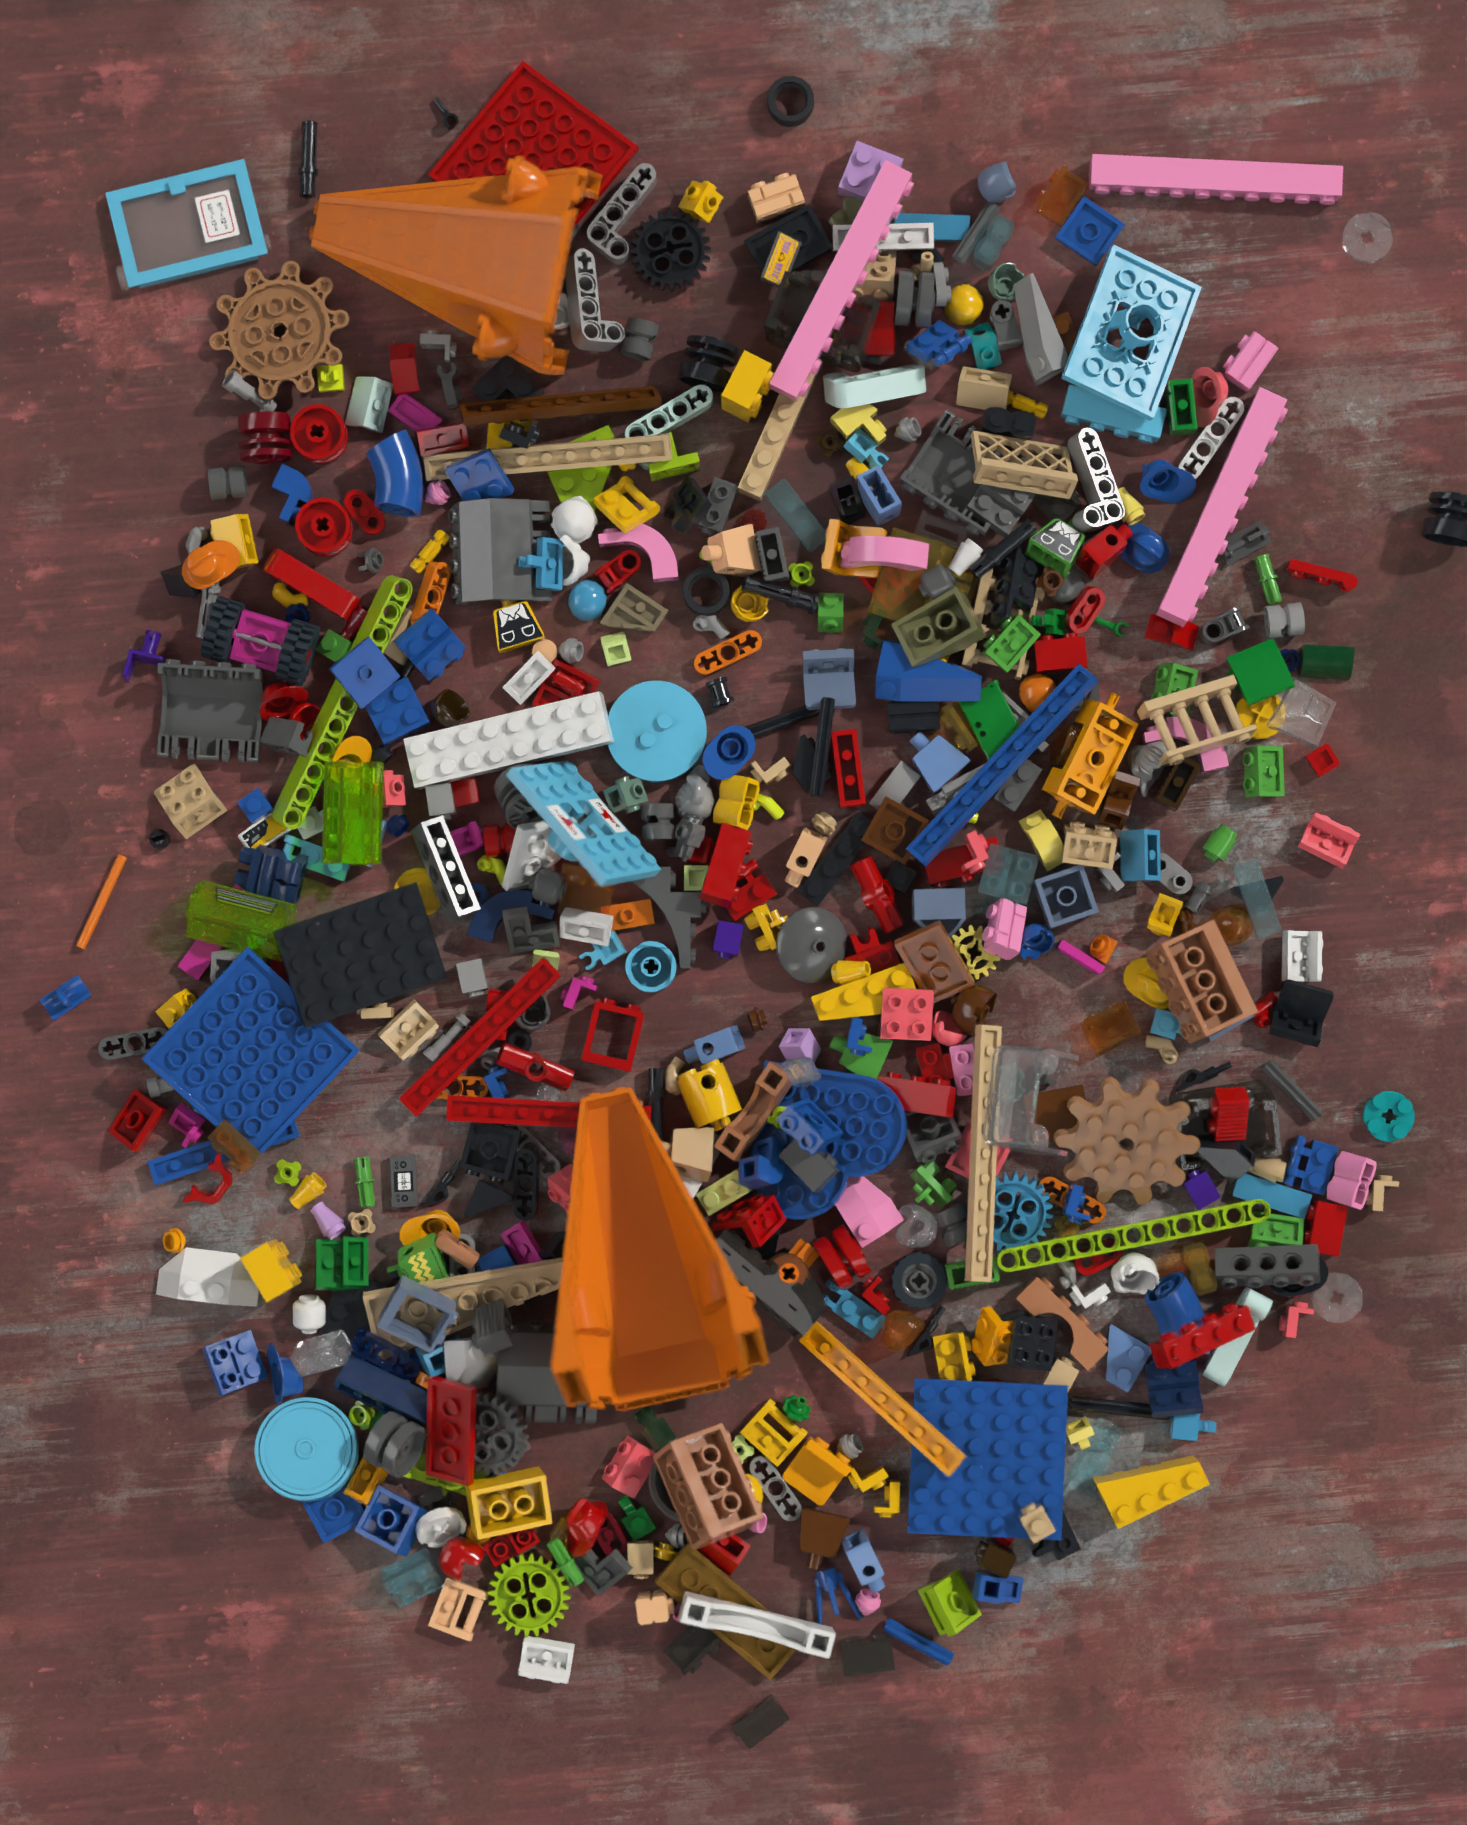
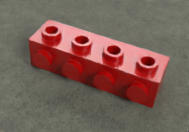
M1231 1303L1223 1306L1222 1311L1202 1316L1198 1322H1190L1180 1326V1330L1174 1333L1167 1332L1160 1335L1158 1340L1149 1344L1157 1368L1172 1369L1256 1330L1248 1306H1238L1237 1303Z

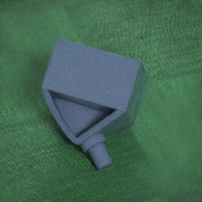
M965 888L914 889L911 891L912 921L920 928L940 920L949 937H951L966 919Z

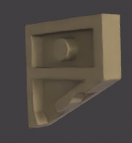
M626 583L600 624L607 627L655 633L669 610Z

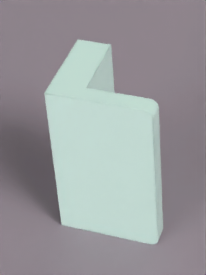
M357 376L345 424L382 433L393 384L376 377Z

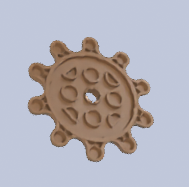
M294 261L285 262L280 276L275 280L265 279L257 268L248 269L244 274V280L247 284L245 295L241 298L223 295L216 303L218 310L228 316L229 325L225 330L211 335L209 343L216 351L229 350L233 354V363L227 368L225 377L232 370L242 375V379L251 375L257 377L259 380L258 393L265 400L273 399L277 394L279 385L287 380L294 382L300 392H311L315 386L311 373L314 366L318 363L335 366L342 360V352L330 343V336L335 330L348 325L349 315L344 310L333 311L325 306V300L333 290L331 279L320 277L315 283L305 285L299 280L300 267ZM278 326H285L287 328L285 334L281 338L274 335L275 329Z
M1107 1077L1101 1081L1102 1096L1098 1101L1089 1102L1080 1096H1074L1068 1100L1067 1108L1076 1116L1077 1124L1070 1129H1058L1053 1135V1141L1057 1146L1069 1148L1075 1152L1074 1160L1064 1167V1175L1068 1180L1076 1181L1083 1177L1093 1178L1097 1183L1094 1196L1101 1203L1108 1202L1114 1192L1118 1190H1128L1133 1194L1134 1200L1140 1205H1146L1151 1201V1185L1157 1181H1165L1175 1187L1183 1184L1186 1175L1176 1165V1158L1180 1155L1196 1153L1200 1148V1141L1195 1136L1182 1134L1178 1129L1179 1123L1190 1114L1189 1105L1180 1101L1170 1106L1161 1105L1157 1100L1160 1089L1157 1081L1147 1079L1141 1083L1140 1088L1136 1092L1126 1093L1120 1088L1117 1079ZM1124 1138H1129L1134 1143L1130 1148L1120 1145L1119 1142Z

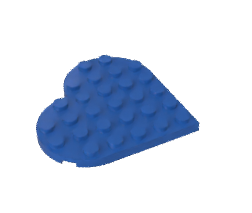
M765 1061V1062H764L763 1071H764V1069L766 1068V1066L768 1065V1063H769V1062H772V1061ZM778 1063L797 1077L778 1107H787L790 1104L809 1098L844 1132L838 1140L829 1143L822 1151L824 1154L828 1152L837 1160L838 1164L836 1166L840 1169V1172L820 1192H813L780 1157L778 1163L785 1166L782 1179L776 1184L753 1189L757 1195L767 1196L774 1194L785 1218L796 1220L810 1219L824 1214L840 1200L847 1187L849 1177H864L875 1174L894 1161L905 1141L907 1131L906 1114L901 1101L894 1091L875 1078ZM767 1122L755 1141L769 1137L779 1139L780 1155L795 1138L786 1134L782 1129L777 1128L775 1124ZM753 1144L751 1146L750 1157L753 1156Z

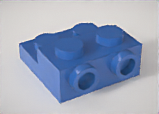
M432 608L394 641L428 681L432 678H439L444 673V667L451 661L456 662L461 659L463 650L466 649L465 645Z
M809 1098L788 1105L776 1119L780 1123L782 1130L786 1134L793 1136L799 1142L800 1148L811 1155L823 1151L829 1143L838 1140L844 1133Z

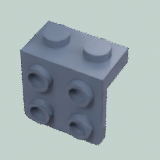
M838 648L835 650L814 649L803 651L805 707L808 710H820L823 697L835 699L834 709L855 707L853 649Z

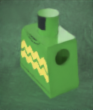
M435 1232L398 1250V1264L387 1267L391 1282L399 1280L402 1275L416 1282L450 1277L449 1266L445 1256L436 1247L437 1237Z

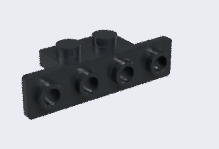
M1022 544L1002 559V564L999 565V575L995 586L996 593L991 609L992 616L990 622L995 626L1010 618L1012 603L1026 610L1032 608L1034 604L1035 580L1038 578L1040 563L1021 553Z

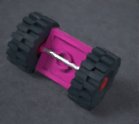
M219 596L209 613L200 652L202 657L218 662L228 663L230 659L246 664L257 665L256 667L275 672L277 680L301 687L305 683L306 677H308L313 658L316 654L320 628L317 625L297 619L288 623L245 609L244 603Z

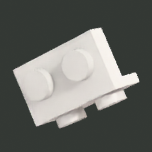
M1282 931V981L1290 979L1298 982H1321L1323 972L1322 931Z
M532 1636L524 1637L518 1675L530 1679L536 1678L553 1683L567 1684L569 1682L575 1644Z

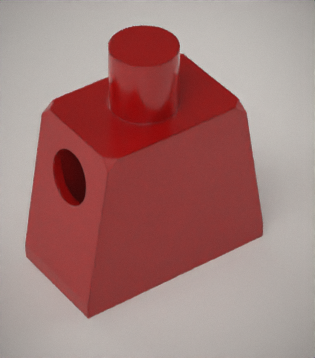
M1122 524L1117 529L1112 525L1108 526L1082 548L1075 563L1091 580L1095 579L1123 553L1128 544L1127 540L1133 535L1131 529L1125 524Z

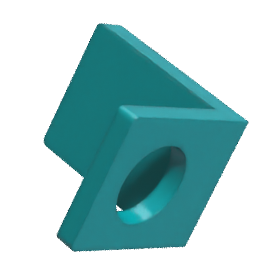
M988 322L964 330L965 334L972 338L971 345L977 369L986 370L1002 364L996 335ZM977 331H986L982 335H973Z

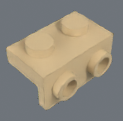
M413 999L378 1033V1036L404 1061L406 1058L412 1057L417 1052L418 1046L425 1040H429L435 1035L439 1025Z

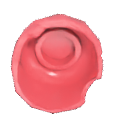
M937 1011L934 1015L931 1034L937 1042L945 1046L961 1045L966 1040L968 1034L961 1031L955 1025L952 1014L945 1011Z

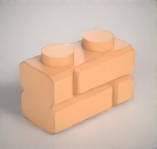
M783 173L776 176L774 182L765 184V181H761L751 186V190H748V199L757 223L805 206V200L795 174L789 176L788 173Z
M663 1589L654 1590L653 1593L651 1591L639 1592L636 1598L638 1623L645 1625L652 1624L653 1621L655 1623L667 1622L669 1615L674 1614L673 1598Z

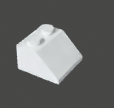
M472 1337L443 1341L446 1379L477 1388L488 1387L497 1372L498 1351L484 1356L481 1349H476Z

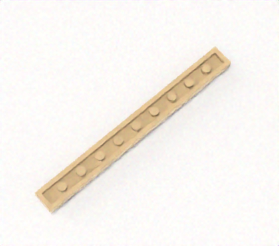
M670 434L528 446V449L523 447L491 449L505 474L668 461L673 459ZM483 450L424 456L426 481L450 479L445 472L447 465Z
M975 1025L965 1281L992 1282L1002 1026Z

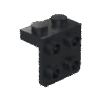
M1286 980L1271 1013L1269 1034L1318 1048L1321 1041L1322 1025L1333 1001L1334 993L1330 990L1298 981Z
M1015 1316L1013 1318L1007 1364L1011 1367L1051 1371L1058 1320L1040 1316Z

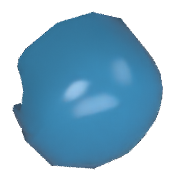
M583 580L576 583L569 594L568 606L572 615L579 620L592 621L602 615L606 606L607 596L604 588L596 581Z

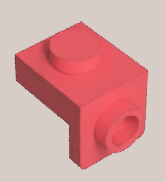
M1293 1301V1306H1285V1315H1281L1279 1321V1330L1283 1331V1336L1296 1338L1299 1313L1314 1314V1309L1308 1308V1303Z

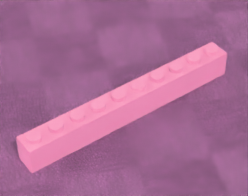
M1092 154L1090 159L1089 190H1095L1097 194L1120 191L1121 195H1134L1135 192H1145L1146 196H1159L1160 193L1170 194V197L1181 198L1188 194L1195 195V198L1207 199L1210 196H1220L1222 200L1245 197L1246 201L1270 198L1271 202H1284L1285 199H1293L1295 203L1300 204L1309 203L1310 200L1320 201V204L1323 205L1335 204L1342 196L1343 166L1105 154Z
M887 160L883 163L769 383L770 389L795 402L798 401L800 396L805 397L810 387L807 381L811 374H817L822 363L819 360L823 351L826 353L829 351L834 340L830 338L834 329L839 331L845 319L842 316L845 308H851L857 296L854 294L857 285H863L868 275V272L865 270L869 262L873 264L880 250L877 249V246L881 240L885 242L891 231V227L888 226L891 219H897L903 207L900 204L903 196L908 197L913 189L914 183L911 182V172Z
M1261 387L1256 392L1156 615L1182 627L1185 626L1187 621H1193L1198 611V608L1194 607L1197 599L1202 600L1208 589V586L1205 585L1208 576L1213 577L1217 569L1218 563L1215 562L1218 554L1222 555L1228 544V541L1224 539L1228 532H1233L1238 522V519L1234 518L1237 510L1242 511L1248 500V497L1245 496L1247 488L1252 489L1258 475L1255 474L1257 466L1262 467L1268 453L1264 450L1267 444L1272 445L1278 433L1274 428L1277 422L1282 423L1288 409L1284 408L1287 399Z

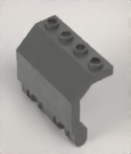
M946 409L910 467L900 477L899 483L902 484L901 488L908 494L914 496L916 493L924 498L922 502L930 508L935 509L938 507L945 512L943 515L955 523L959 520L965 524V529L975 536L981 534L984 536L991 524L988 522L984 524L973 516V512L968 513V509L965 508L981 485L974 483L973 480L976 468L972 442L969 447L967 446L972 432L976 431L977 428L972 425L967 430L962 441L954 437V434L959 430L963 421L962 418L958 417L949 432L945 433L956 414ZM979 441L987 448L991 446L987 442ZM996 450V452L994 453V454H996L998 457H1001V456H1002V454H1001L1000 452H998L997 450ZM1023 457L1021 458V460H1022L1023 462L1028 461L1027 459H1025V458H1023Z
M488 498L460 501L451 505L448 517L450 524H452L449 545L453 549L450 571L454 574V583L451 586V597L454 599V605H466L471 602L490 600L527 601L531 603L553 602L552 590H535L538 589L536 588V581H534L536 568L518 567L519 556H537V538L551 537L550 531H533V522H550L549 515H536L550 513L549 501Z
M165 659V663H158L157 673L162 677L163 696L157 757L170 758L171 753L172 758L178 759L180 755V739H189L188 759H195L197 741V760L220 761L222 744V761L228 762L230 758V742H239L238 762H245L247 747V763L259 764L261 749L259 741L262 737L263 718L260 717L259 709L262 704L264 682L263 672L260 669H256L257 665L241 664V668L231 667V663L216 662V666H206L204 661H191L190 665H183L180 660Z
M512 1319L514 1346L498 1351L495 1397L500 1394L501 1402L509 1399V1407L511 1409L515 1406H525L523 1414L525 1422H531L532 1406H534V1423H556L557 1407H559V1423H565L567 1406L551 1366L556 1321L543 1322L541 1320H531L529 1322H518ZM587 1402L578 1403L574 1412L575 1422L582 1423L584 1407V1423L596 1424L597 1409L587 1408Z

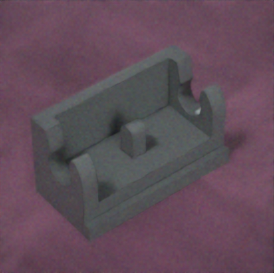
M269 717L259 742L277 752L307 757L309 753L307 750L313 734L312 731H307L305 738L301 740L300 734L303 731V723Z

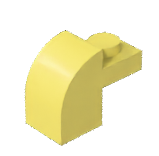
M871 404L841 408L830 419V422L846 441L859 428H862L878 446L886 440L887 435L884 433L887 431L878 419L875 421L872 419L877 415L878 410Z
M1041 809L1019 820L1022 830L1032 843L1037 857L1047 871L1064 863L1062 862L1064 845L1051 821L1046 818Z

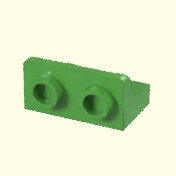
M1019 614L1013 618L1010 616L1008 620L1002 622L999 626L1002 630L995 637L992 634L983 644L985 649L982 654L988 656L1006 673L1009 672L1041 635Z
M1160 663L1156 672L1154 692L1150 700L1195 687L1198 670L1176 663ZM1191 705L1187 706V708L1185 709L1188 716ZM1172 711L1165 713L1167 715L1177 717L1176 713H1173Z
M1252 746L1244 748L1242 762L1244 765L1243 787L1245 798L1284 797L1283 746Z
M1254 1211L1252 1215L1258 1218L1261 1217L1264 1212ZM1270 1214L1267 1220L1251 1224V1236L1248 1247L1302 1245L1304 1219Z

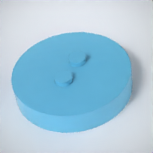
M666 681L639 683L621 694L611 707L608 718L614 743L608 744V747L616 763L632 777L651 783L672 781L690 771L700 759L707 738L706 720L699 703L682 687Z
M296 1398L279 1405L265 1418L255 1440V1460L262 1478L273 1490L295 1501H318L335 1494L351 1478L358 1461L359 1443L351 1421L336 1406L318 1398Z

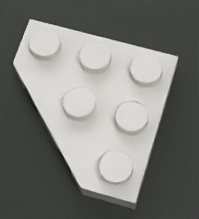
M573 816L571 817L572 820L577 824H580L582 821L585 820L583 816H581L578 820H576ZM544 820L517 825L502 887L506 892L528 888L532 874L537 875L539 870L543 868L550 869L562 858L548 843L547 835L552 829Z

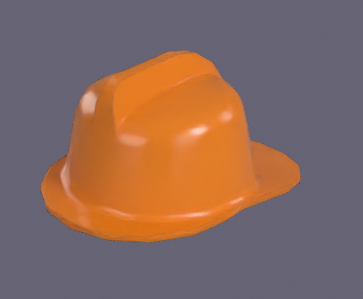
M215 540L194 549L182 565L184 581L190 587L196 589H206L213 586L236 570L240 557L238 550L232 543L224 540Z

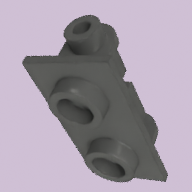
M1260 520L1224 539L1228 541L1222 557L1227 566L1272 543L1268 536L1270 532L1267 526H1263Z

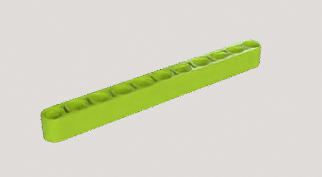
M394 575L384 578L349 652L366 637H370L379 650L384 653L411 597L413 589L410 581ZM399 583V589L395 593V586ZM388 606V613L384 616V609ZM377 629V635L373 639V632ZM335 679L311 729L313 736L307 750L309 753L307 757H298L273 809V820L285 828L297 829L303 823L332 762L335 751L341 743L357 710L358 705L337 679ZM343 697H345V702L343 706L340 707V701ZM332 720H334V725L329 730V724ZM323 743L322 750L318 752L319 745ZM312 765V771L307 775V770ZM301 788V794L296 798V793ZM290 811V817L285 821V816Z
M1251 1199L1004 1248L997 1253L996 1260L998 1267L1003 1271L1023 1270L1259 1223L1269 1218L1271 1208L1262 1199ZM1256 1203H1260L1264 1208L1263 1215L1258 1218L1254 1217L1251 1212L1252 1206ZM1231 1208H1235L1239 1213L1238 1220L1233 1223L1229 1222L1226 1217L1227 1211ZM1206 1213H1210L1214 1217L1213 1225L1208 1228L1204 1227L1201 1222L1202 1216ZM1181 1218H1185L1189 1222L1188 1230L1183 1233L1179 1232L1176 1228V1223ZM1156 1223H1160L1164 1227L1163 1235L1158 1238L1154 1237L1151 1233V1228ZM1131 1228H1136L1139 1232V1238L1136 1242H1129L1126 1238V1233ZM1106 1233H1111L1114 1237V1243L1111 1247H1104L1101 1243V1238ZM1081 1238H1086L1089 1241V1249L1085 1252H1079L1076 1248V1243ZM1056 1243H1061L1064 1246V1254L1060 1257H1054L1051 1253V1248ZM1030 1248H1036L1040 1253L1039 1259L1035 1262H1029L1026 1258V1252ZM1005 1253H1011L1015 1258L1014 1264L1010 1267H1004L1001 1263V1257Z

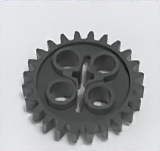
M480 1392L476 1395L475 1438L502 1424H505L506 1428L475 1443L474 1465H476V1472L479 1473L484 1469L486 1475L492 1472L498 1475L502 1471L507 1472L511 1467L519 1463L518 1460L524 1457L522 1451L528 1448V1445L522 1441L529 1438V1435L522 1433L528 1427L525 1424H520V1420L524 1416H516L515 1414L518 1407L515 1406L511 1409L509 1407V1399L501 1402L500 1394L493 1399L492 1392L486 1395ZM490 1414L494 1416L495 1421L492 1420ZM502 1436L506 1439L507 1444L503 1441Z

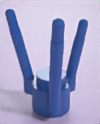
M835 1567L817 1571V1578L814 1579L816 1587L818 1624H822L821 1587L823 1592L828 1591L834 1615H839L833 1590L838 1588L837 1583L857 1619L861 1620L862 1615L843 1581L841 1572H836Z

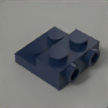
M1195 1359L1172 1369L1157 1368L1154 1360L1150 1361L1149 1364H1145L1144 1377L1152 1419L1203 1413Z

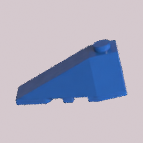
M884 640L876 674L875 698L894 701H980L982 676L956 664H948L940 659L913 668L900 642Z

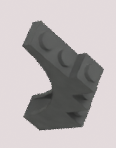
M579 862V867H580V868H585V867ZM660 867L661 871L654 877L629 881L648 894L663 911L676 939L680 969H691V964L696 963V948H691V938H696V923H691V919H701V913H706V901L699 900L701 892H671V888H676V873H671V867Z

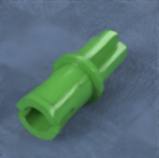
M1269 554L1255 557L1253 561L1260 578L1258 583L1262 584L1267 604L1274 605L1281 602L1282 598L1276 581L1278 576L1274 575Z
M370 1156L362 1158L363 1167L361 1157L354 1158L357 1176L355 1184H358L359 1200L362 1208L375 1206L373 1189L375 1179H372Z
M559 1538L549 1541L547 1547L557 1562V1569L562 1571L570 1587L580 1584L584 1580V1576L577 1568L574 1556L569 1555Z

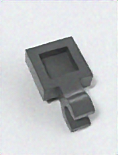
M454 362L450 363L452 370L447 374L443 373L441 365L437 366L449 410L459 408L457 400L462 399L459 385L454 386L453 378L457 374Z

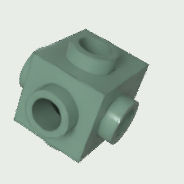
M629 776L614 781V786L603 790L612 813L625 811L626 815L640 810L639 805L648 802L640 778L630 780Z

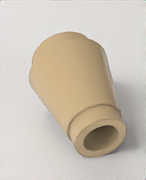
M1255 1158L1254 1167L1248 1172L1273 1183H1276V1181L1283 1182L1287 1163L1282 1162L1281 1159Z

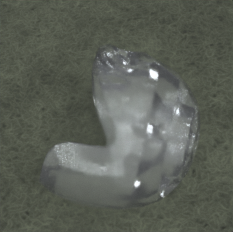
M917 1204L903 1205L899 1212L906 1216L907 1219L896 1231L898 1242L910 1248H923L932 1244L938 1229L934 1215L926 1208Z

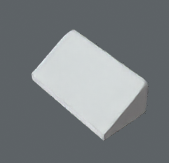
M566 907L560 916L559 938L608 947L613 916Z

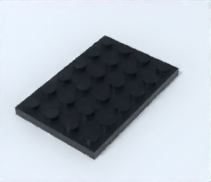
M417 882L272 931L304 1028L447 979Z

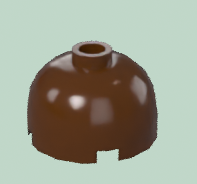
M974 985L963 990L961 993L954 994L950 1005L953 1006L952 1019L955 1025L964 1033L975 1037V1025H985L987 1023L984 1019L989 1011L993 1012L997 1001V993L987 987Z

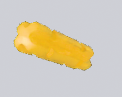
M1012 391L1008 393L1007 405L1011 404L1015 409L1030 414L1031 412L1035 413L1034 416L1044 418L1048 410V405L1044 403H1035L1036 400L1020 394L1014 395Z
M440 529L433 536L434 540H430L418 554L420 557L418 559L415 558L410 564V567L418 574H422L427 568L426 564H430L442 550L441 546H445L449 541V535Z

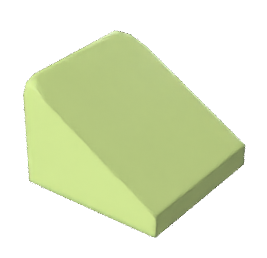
M624 631L600 638L607 667L632 661Z
M534 950L533 967L545 957L558 971L559 953Z

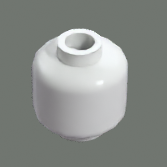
M313 1294L302 1295L299 1297V1300L293 1303V1325L301 1329L302 1333H316L317 1329L325 1325L326 1306L325 1302L319 1299V1296Z

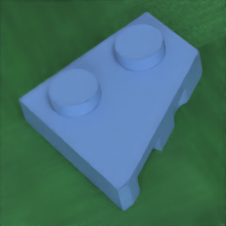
M1110 1324L1108 1326V1348L1110 1350L1106 1356L1105 1380L1128 1393L1149 1358L1151 1350L1148 1345Z

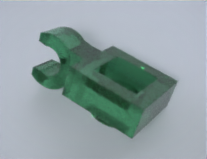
M646 1406L633 1415L640 1425L646 1427L641 1432L655 1453L676 1439L675 1434L663 1417L657 1419L650 1406Z

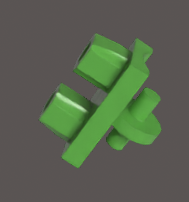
M934 1161L924 1166H919L909 1176L916 1182L912 1188L919 1194L914 1199L917 1204L924 1200L929 1206L935 1202L942 1208L953 1199L951 1195L956 1190L957 1185L949 1178H946L941 1184L935 1180L934 1176L940 1169Z

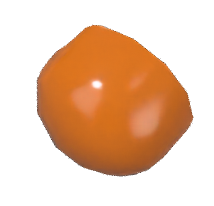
M1039 673L1029 675L1020 684V699L1028 711L1033 713L1056 689V684L1048 675Z

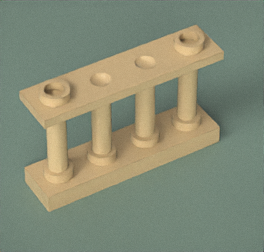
M993 568L981 577L978 585L973 611L980 624L982 623L983 614L988 615V613H991L993 606L991 600H987L988 591H993L998 581L996 576L992 575ZM1036 586L1033 607L1029 611L1012 608L1010 616L1013 618L1019 614L1032 626V615H1035L1038 601H1043L1045 591ZM981 624L987 636L985 638H989L992 634L996 637L1000 632L999 630L986 628V625ZM977 642L964 649L961 667L971 669L972 664H977L978 662L998 666L988 656H984L980 649H976ZM1027 651L1011 668L1016 670V680H1020L1022 674L1027 675L1030 660L1025 659Z
M1234 675L1145 701L1137 710L1140 720L1147 718L1154 720L1167 750L1158 761L1160 766L1167 763L1170 766L1176 765L1186 757L1235 742L1237 745L1251 740V735L1257 730L1256 724L1243 727L1230 697L1231 691L1238 684ZM1217 697L1218 700H1221L1234 731L1221 734L1208 705L1209 699ZM1195 704L1196 707H1199L1212 738L1203 741L1198 740L1185 710L1187 706ZM1172 711L1176 713L1189 745L1176 748L1163 718L1166 712Z

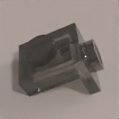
M441 1486L430 1488L424 1495L418 1497L421 1507L428 1512L445 1507L457 1509L453 1495Z

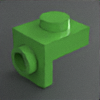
M818 592L817 631L827 633L842 632L844 593Z
M329 629L316 648V651L336 663L349 652L353 643Z

